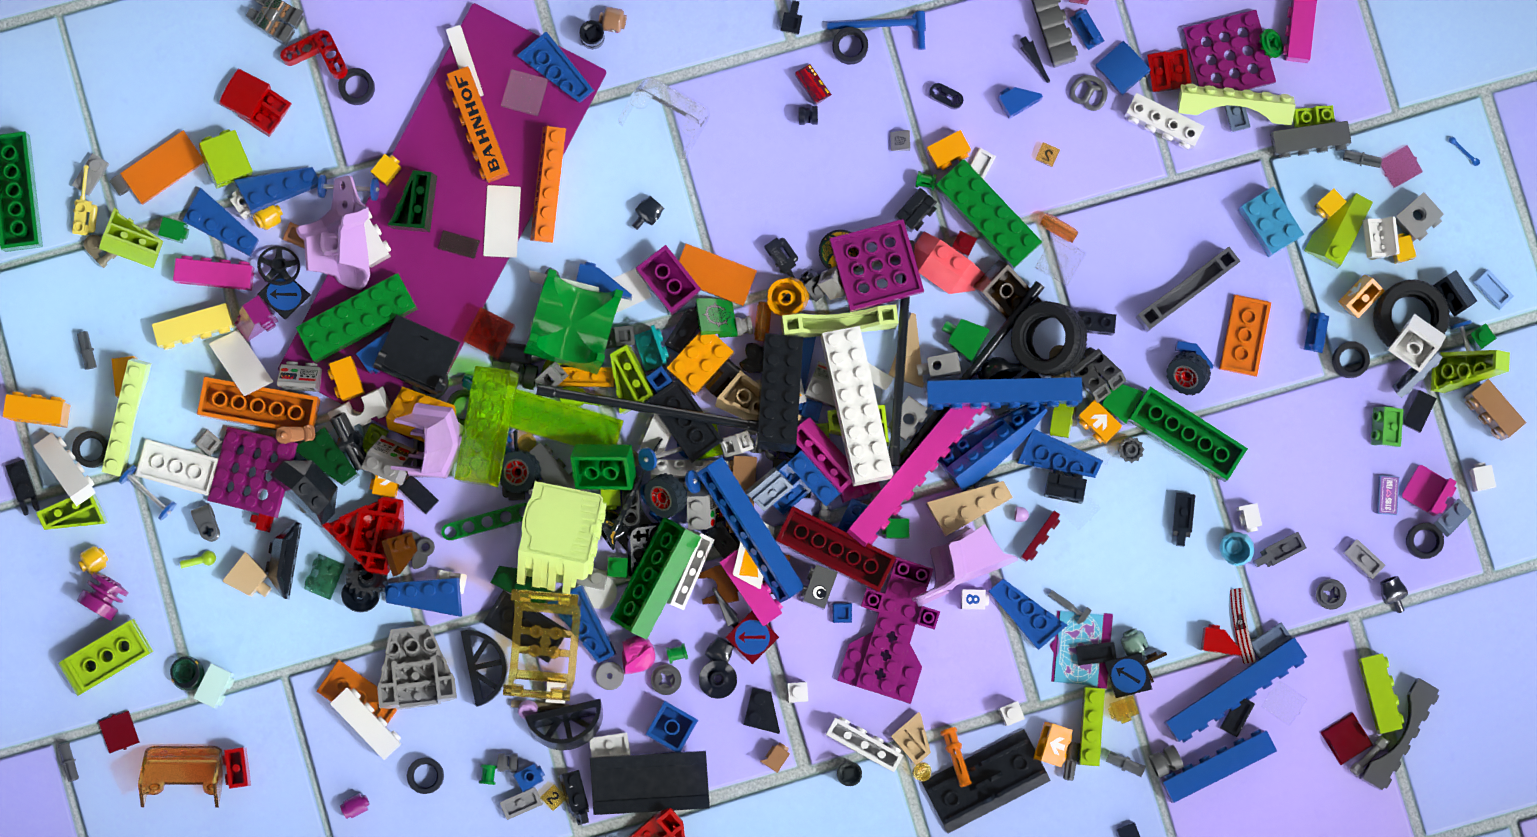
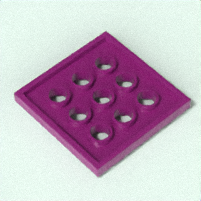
M1257 10L1182 29L1198 86H1214L1220 89L1232 88L1243 91L1276 83L1271 60L1268 55H1264V50L1261 49L1262 46L1258 42L1260 40L1259 35L1263 31ZM1238 29H1246L1248 32L1247 37H1240ZM1227 33L1230 39L1228 42H1222L1219 35ZM1204 37L1209 38L1211 46L1204 47L1201 44V39ZM1243 47H1251L1253 50L1252 55L1246 56L1243 53ZM1232 51L1235 57L1233 60H1227L1224 57V53ZM1214 56L1216 64L1209 65L1206 62V57ZM1248 65H1256L1258 68L1257 73H1249ZM1236 69L1240 75L1234 79L1229 75V71ZM1219 74L1221 82H1212L1211 75Z
M903 219L829 239L850 312L924 293ZM887 238H892L895 241V246L887 247L884 241ZM874 243L877 250L869 252L866 249V245ZM856 248L859 254L856 257H851L848 254V250ZM897 256L901 262L899 265H892L890 258ZM879 261L882 264V268L874 270L871 266L872 262ZM861 266L864 273L856 275L853 272V268ZM902 274L905 276L906 281L902 284L897 283L895 276ZM879 279L886 280L887 287L879 288L877 281ZM866 284L869 287V291L861 293L858 286Z
M227 427L207 501L278 518L285 490L273 477L270 481H267L266 474L269 471L273 472L282 461H293L298 443L290 442L284 444L278 442L274 437ZM240 445H243L244 452L239 455L237 449ZM260 449L261 455L255 459L254 452ZM273 453H277L278 459L272 463L271 456ZM238 463L239 470L238 472L233 473L232 467L234 464ZM255 467L256 474L253 477H250L249 471L251 468ZM230 482H233L234 489L229 492L227 486ZM250 486L251 492L245 496L244 489ZM267 490L268 496L266 499L262 500L261 493L262 491Z

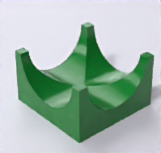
M549 269L542 286L523 353L598 374L605 359L608 337L623 291L615 289L612 292L604 293L581 289L562 280L557 275L556 270Z

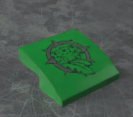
M696 298L695 304L700 335L718 334L719 338L738 337L734 308L731 301Z

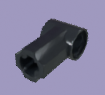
M728 359L718 369V373L705 388L717 398L742 370Z

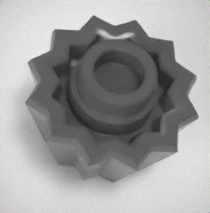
M1131 436L1128 439H1123V442L1119 443L1120 448L1118 449L1120 458L1130 463L1139 461L1140 457H1143V451L1145 450L1142 447L1143 442H1139L1138 438L1133 439Z

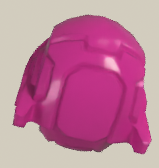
M636 635L622 641L624 649L622 651L624 675L643 672L653 665L655 649L648 638L646 640Z

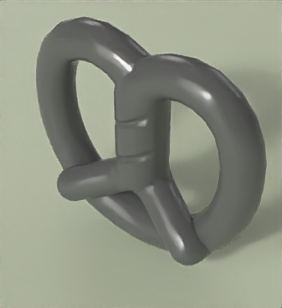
M1083 75L1074 81L1069 95L1075 103L1083 104L1090 111H1097L1104 106L1108 91L1105 83L1100 78L1093 75ZM1085 82L1088 86L1082 98L1076 97L1075 91L1078 85ZM1094 91H1102L1099 103L1097 105L1089 104Z

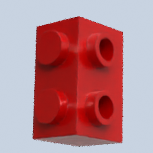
M247 747L224 750L222 760L223 765L227 769L225 782L226 785H229V789L252 786Z

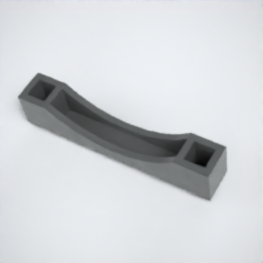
M1230 246L1171 291L1140 312L1136 319L1145 331L1148 332L1241 262Z
M1420 678L1415 679L1407 693L1408 717L1401 737L1387 753L1370 761L1359 779L1378 790L1389 787L1392 781L1390 778L1394 771L1397 772L1401 766V757L1403 754L1406 755L1411 748V745H1409L1410 741L1418 736L1421 730L1419 728L1421 722L1427 720L1431 704L1435 705L1439 699L1438 688Z

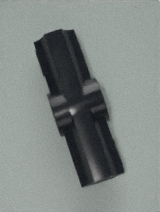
M339 413L329 419L338 435V447L342 452L347 453L354 469L357 471L361 470L367 455L362 446L363 437L359 431H354L346 413Z

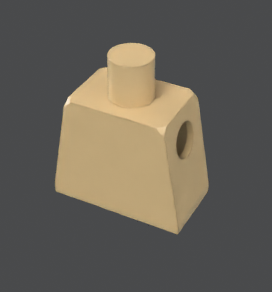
M246 552L223 579L224 583L251 597L256 591L263 597H266L272 590L270 586L264 583L268 574Z

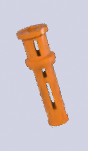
M952 727L941 731L940 734L944 737L946 743L945 750L947 753H950L959 786L964 787L972 782L970 781L961 753L962 743L959 742L956 734L957 727Z

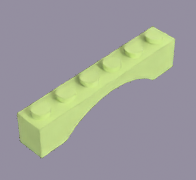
M1181 84L1177 102L1178 113L1199 115L1215 107L1226 105L1242 106L1258 111L1272 123L1292 125L1296 106L1294 96L1289 94L1276 95L1270 92L1238 91L1232 88L1201 87L1195 84Z
M894 304L841 314L782 315L781 329L782 335L807 338L821 336L825 332L860 326L861 332L896 329L899 321L897 306Z
M134 358L127 362L101 472L120 477L126 471L134 422L152 364L150 362Z

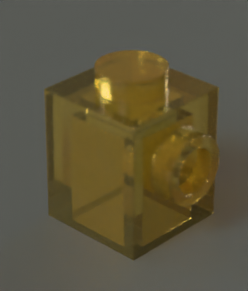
M1133 695L1109 704L1108 713L1111 719H1115V722L1121 721V724L1132 721V716L1139 714Z

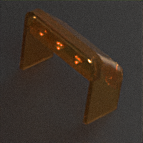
M151 746L147 748L144 752L138 780L140 806L145 807L147 795H158L164 790L165 785H203L204 793L214 795L215 808H219L223 786L222 749L218 746Z

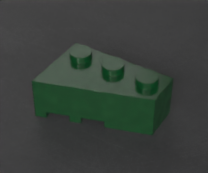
M412 171L403 191L404 194L395 208L396 211L392 219L388 223L389 227L398 230L430 232L437 176L434 173Z
M325 427L315 433L314 440L303 441L297 445V453L307 460L314 461L323 472L343 486H346L360 476Z
M498 566L490 582L542 610L553 592L543 587H532V577L526 576L524 585L517 584V568Z

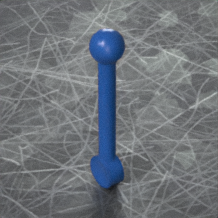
M1455 137L1449 138V142L1458 147L1472 161L1474 166L1480 164V160L1467 152L1456 141Z

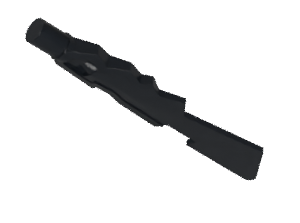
M661 438L653 450L655 454L658 448L660 447L663 438ZM643 470L634 489L621 508L618 517L614 520L611 531L617 533L621 527L623 519L642 483L646 470Z

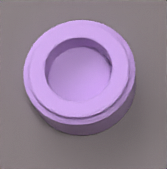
M526 700L519 705L518 714L523 719H526L525 716L538 712V706L533 701Z

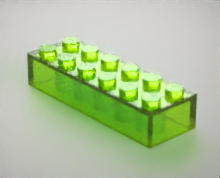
M475 366L455 471V480L468 484L498 488L519 374L511 370Z
M513 388L502 426L574 447L575 444L618 445L625 422L621 419Z

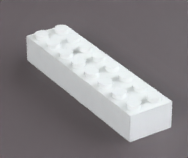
M860 326L822 333L820 338L853 486L891 479L893 471Z

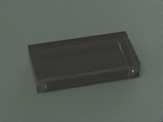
M443 230L438 249L475 260L480 240Z

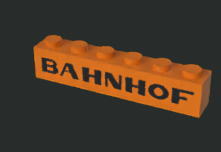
M469 66L448 73L446 84L449 91L453 90L455 97L452 100L455 108H460L462 115H459L462 126L466 125L468 133L465 134L469 144L473 143L475 150L472 153L475 161H480L482 168H479L482 179L486 178L488 183L510 175Z
M543 127L530 241L553 243L566 128Z

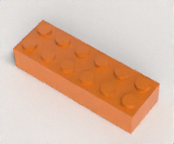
M204 377L197 415L277 430L283 426L303 427L305 425H313L315 429L321 399L315 396L265 387L243 396L235 382Z

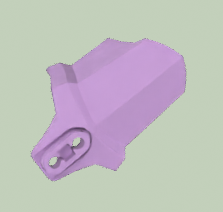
M352 176L336 178L334 180L331 209L318 221L298 226L296 232L304 240L306 271L335 276L337 281L344 286L362 290L370 277L364 223L369 218V208L361 203Z
M416 403L411 414L396 418L394 422L415 427L410 432V435L421 436L424 439V452L418 451L416 454H408L410 458L423 460L422 467L391 466V469L408 471L410 476L447 479L454 464L468 450L472 449L474 435L470 434L468 427L458 422L452 407Z
M985 524L975 531L973 528H970L945 545L930 549L936 579L934 588L912 598V601H916L918 607L950 593L949 590H953L958 584L988 574L1019 560L1014 555L1003 553Z

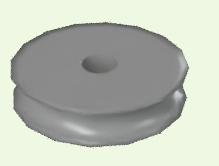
M605 662L597 668L595 678L601 688L614 690L621 686L624 680V672L619 664ZM608 673L613 675L611 679L607 678Z

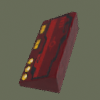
M811 64L795 72L796 78L816 106L832 95Z

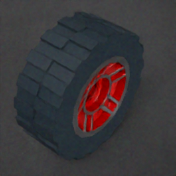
M1189 351L1176 355L1166 370V377L1173 389L1181 394L1192 396L1199 394L1205 388L1211 376L1210 366L1207 364V361L1202 356Z
M528 451L508 452L505 456H502L497 464V479L500 485L511 493L528 492L533 489L535 481L539 482V478H541L540 463ZM516 469H521V475H519Z
M659 474L645 485L644 498L646 499L647 506L650 507V510L655 515H659L661 518H670L685 508L684 506L687 504L686 490L682 482L672 474Z

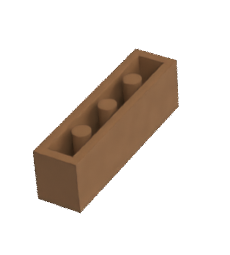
M734 456V460H730L729 468L745 492L756 482L757 457ZM749 497L750 502L754 506V501ZM726 520V529H729L730 534H735Z

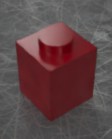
M960 230L952 248L968 258L977 238Z

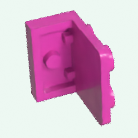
M1419 465L1405 487L1402 498L1430 515L1436 516L1439 513L1442 514L1447 506L1445 502L1448 496L1451 498L1455 493L1457 481L1452 478L1445 479L1427 467Z

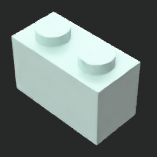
M211 663L194 699L215 709L218 706L221 707L226 699V696H224L227 688L230 689L234 683V674Z

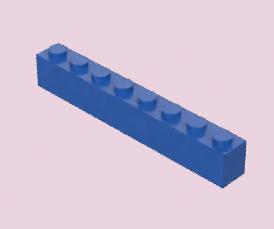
M1082 377L927 381L926 384L927 407H931L932 410H942L943 407H951V409L957 410L962 409V406H970V409H981L982 406L997 409L1001 408V405H1009V408H1020V405L1037 408L1040 404H1047V407H1058L1059 404H1066L1067 407H1076L1083 400Z
M723 457L698 471L697 475L763 575V579L770 587L777 601L782 603L800 592L804 585Z
M1294 637L1164 723L1177 742L1182 740L1184 743L1193 737L1192 733L1196 730L1201 732L1209 727L1207 723L1214 719L1216 722L1224 717L1225 714L1223 712L1229 708L1233 711L1241 705L1240 701L1243 699L1249 700L1256 696L1257 693L1255 691L1261 687L1264 690L1273 684L1272 680L1276 677L1281 679L1289 674L1288 669L1294 666L1296 669L1305 663L1304 659L1308 656Z

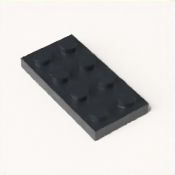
M679 378L647 400L650 404L703 412ZM658 415L691 463H694L724 441L711 423Z
M505 590L502 591L483 621L484 624L547 663L551 661L569 632L563 626Z

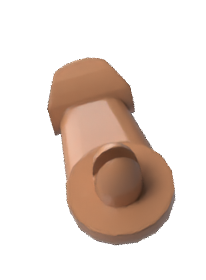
M305 425L303 427L283 426L276 431V439L284 444L302 440L311 441L315 438L313 425Z

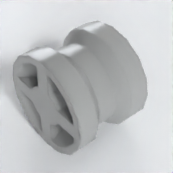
M750 315L742 319L739 317L735 318L738 337L745 333L753 334Z

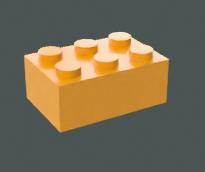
M699 332L667 367V371L676 379L679 378L684 386L696 396L718 372V369L724 362L734 355V351L715 334L700 335Z
M402 387L386 416L389 430L424 442L421 436L410 435V432L415 427L394 422L395 419L411 414L416 403L452 407L455 415L456 409L455 405Z
M12 392V395L6 394L3 418L10 421L67 428L71 405L65 403L66 400L60 397L50 396V400L42 395L31 394V397H28V395L21 392Z

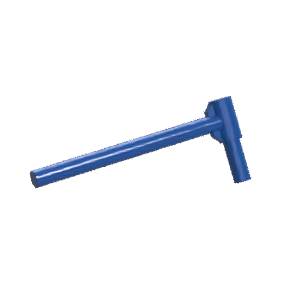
M925 11L915 12L912 18L827 22V30L844 29L846 27L913 26V29L917 32L918 50L926 49Z

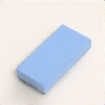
M1486 269L1473 282L1499 310L1514 297L1489 269Z

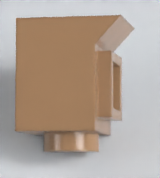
M779 742L778 745L772 746L765 756L767 759L760 762L778 773L790 755L787 752L789 748Z

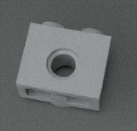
M1423 192L1395 218L1396 224L1407 236L1411 235L1412 241L1416 239L1421 241L1428 234L1426 230L1431 226L1433 228L1437 227L1442 222L1440 218L1445 214ZM1414 211H1418L1421 214V220H1416L1413 217Z

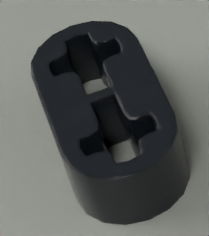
M935 83L930 87L929 95L934 101L953 110H957L962 106L964 99L958 91L941 83ZM938 88H941V93L945 94L946 96L940 94L938 95V97L935 96V92L933 91V89L937 90ZM957 96L960 103L952 105V100L947 97L954 98Z

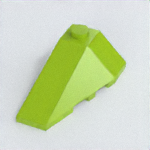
M1356 193L1312 234L1304 251L1338 269L1347 256L1373 202Z

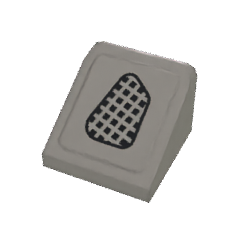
M910 130L890 132L891 151H910Z

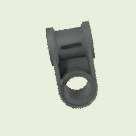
M210 503L191 510V515L197 525L200 536L209 542L218 540L220 530ZM209 528L214 530L213 532H211L212 536L206 535V533L209 532Z

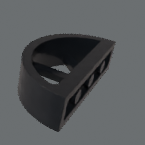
M463 630L460 632L475 705L480 707L491 702L502 691L508 676V662L502 647L492 637L479 631ZM471 636L484 638L475 654ZM490 642L497 650L500 659L476 664ZM502 665L499 684L478 672L480 669ZM480 680L495 689L484 699Z
M600 698L527 715L525 718L530 732L539 743L554 750H572L588 743L597 734L603 721V705ZM595 715L591 724L581 719L583 717ZM572 720L584 727L585 730L573 737L569 721ZM564 722L567 738H551L560 724ZM551 725L545 735L536 729Z

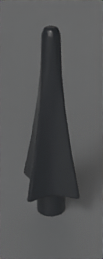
M1026 36L1021 38L1020 42L1023 46L1020 49L1038 69L1045 81L1050 83L1034 42H1029Z
M715 587L712 588L727 626L731 625L735 628L740 621L737 618L738 614L723 599Z

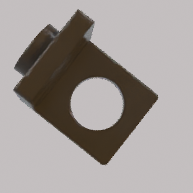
M1156 651L1146 656L1147 660L1144 662L1151 683L1154 680L1147 664L1167 656V652L1157 654Z

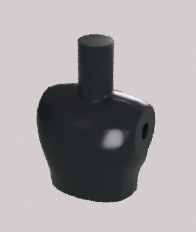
M649 196L635 208V212L639 217L632 226L636 230L644 222L652 226L660 218L665 208L652 196Z
M1392 576L1381 581V597L1384 603H1394L1397 613L1404 612L1401 600L1408 595V590L1399 576Z
M717 636L706 649L705 655L710 659V662L721 660L728 663L734 646L726 639Z

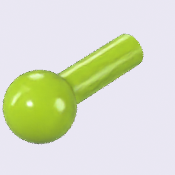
M207 550L199 557L179 561L180 567L182 569L202 563L210 566L215 563L216 555L213 551Z

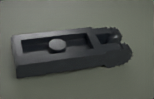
M25 460L6 465L8 476L24 516L29 514L25 502L27 499L31 498L33 509L36 512L39 511L40 506L36 497L37 493Z

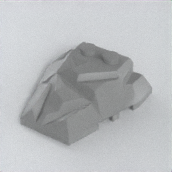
M430 626L391 629L385 651L384 664L381 669L382 673L377 687L379 708L403 710L440 705L441 702L457 699L455 678L447 665V661L439 648Z

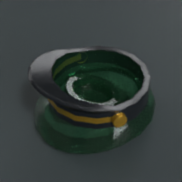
M183 656L173 662L170 668V676L177 688L184 691H192L200 686L205 676L203 665L196 658Z

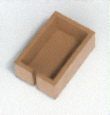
M1489 379L1481 382L1464 397L1468 408L1477 412L1479 415L1478 419L1481 423L1487 424L1490 427L1491 434L1497 440L1500 439L1502 441L1510 438L1527 423Z

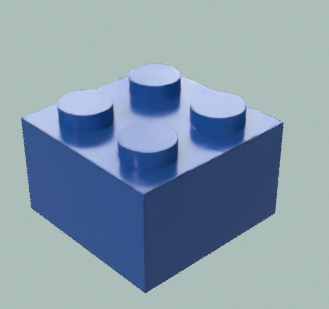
M664 701L645 735L675 752H681L699 720Z

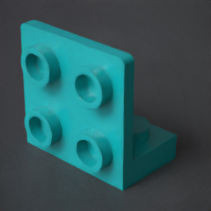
M651 325V330L634 335L645 372L667 365L666 360L669 359L666 346H661L660 342L663 341L660 328L656 329L655 325Z

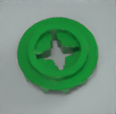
M1273 29L1263 30V33L1259 35L1260 40L1258 42L1262 46L1261 49L1264 50V55H1268L1270 59L1279 57L1283 51V44L1279 34Z

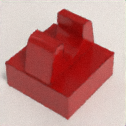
M251 514L250 522L256 523L255 529L270 533L274 517L259 514V516Z

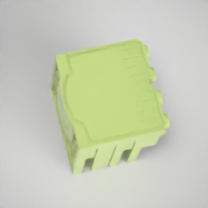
M535 481L532 496L527 503L522 521L521 541L518 549L517 584L524 585L526 576L532 577V587L547 588V590L555 591L558 582L563 583L562 593L570 594L571 587L575 588L577 579L584 580L588 577V574L592 575L594 557L597 554L598 540L601 537V528L605 520L607 503L603 502V497L600 494Z

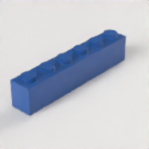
M1258 729L1250 733V738L1244 740L1242 737L1233 742L1234 746L1228 749L1224 746L1216 750V755L1212 757L1206 755L1199 759L1200 763L1194 766L1190 763L1181 768L1182 772L1178 774L1172 772L1164 776L1165 780L1161 783L1171 803H1175L1277 752L1268 731Z

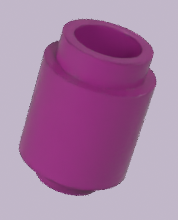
M359 793L343 801L340 808L346 819L354 818L368 811L370 802L366 795L362 796Z

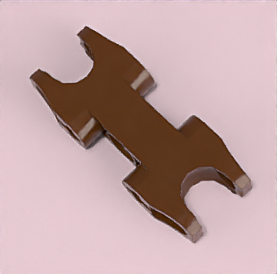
M785 555L786 559L790 561V555ZM717 565L700 572L698 579L708 578L714 580L717 584L718 592L727 603L739 601V590L722 565ZM715 595L702 599L703 605L719 604Z

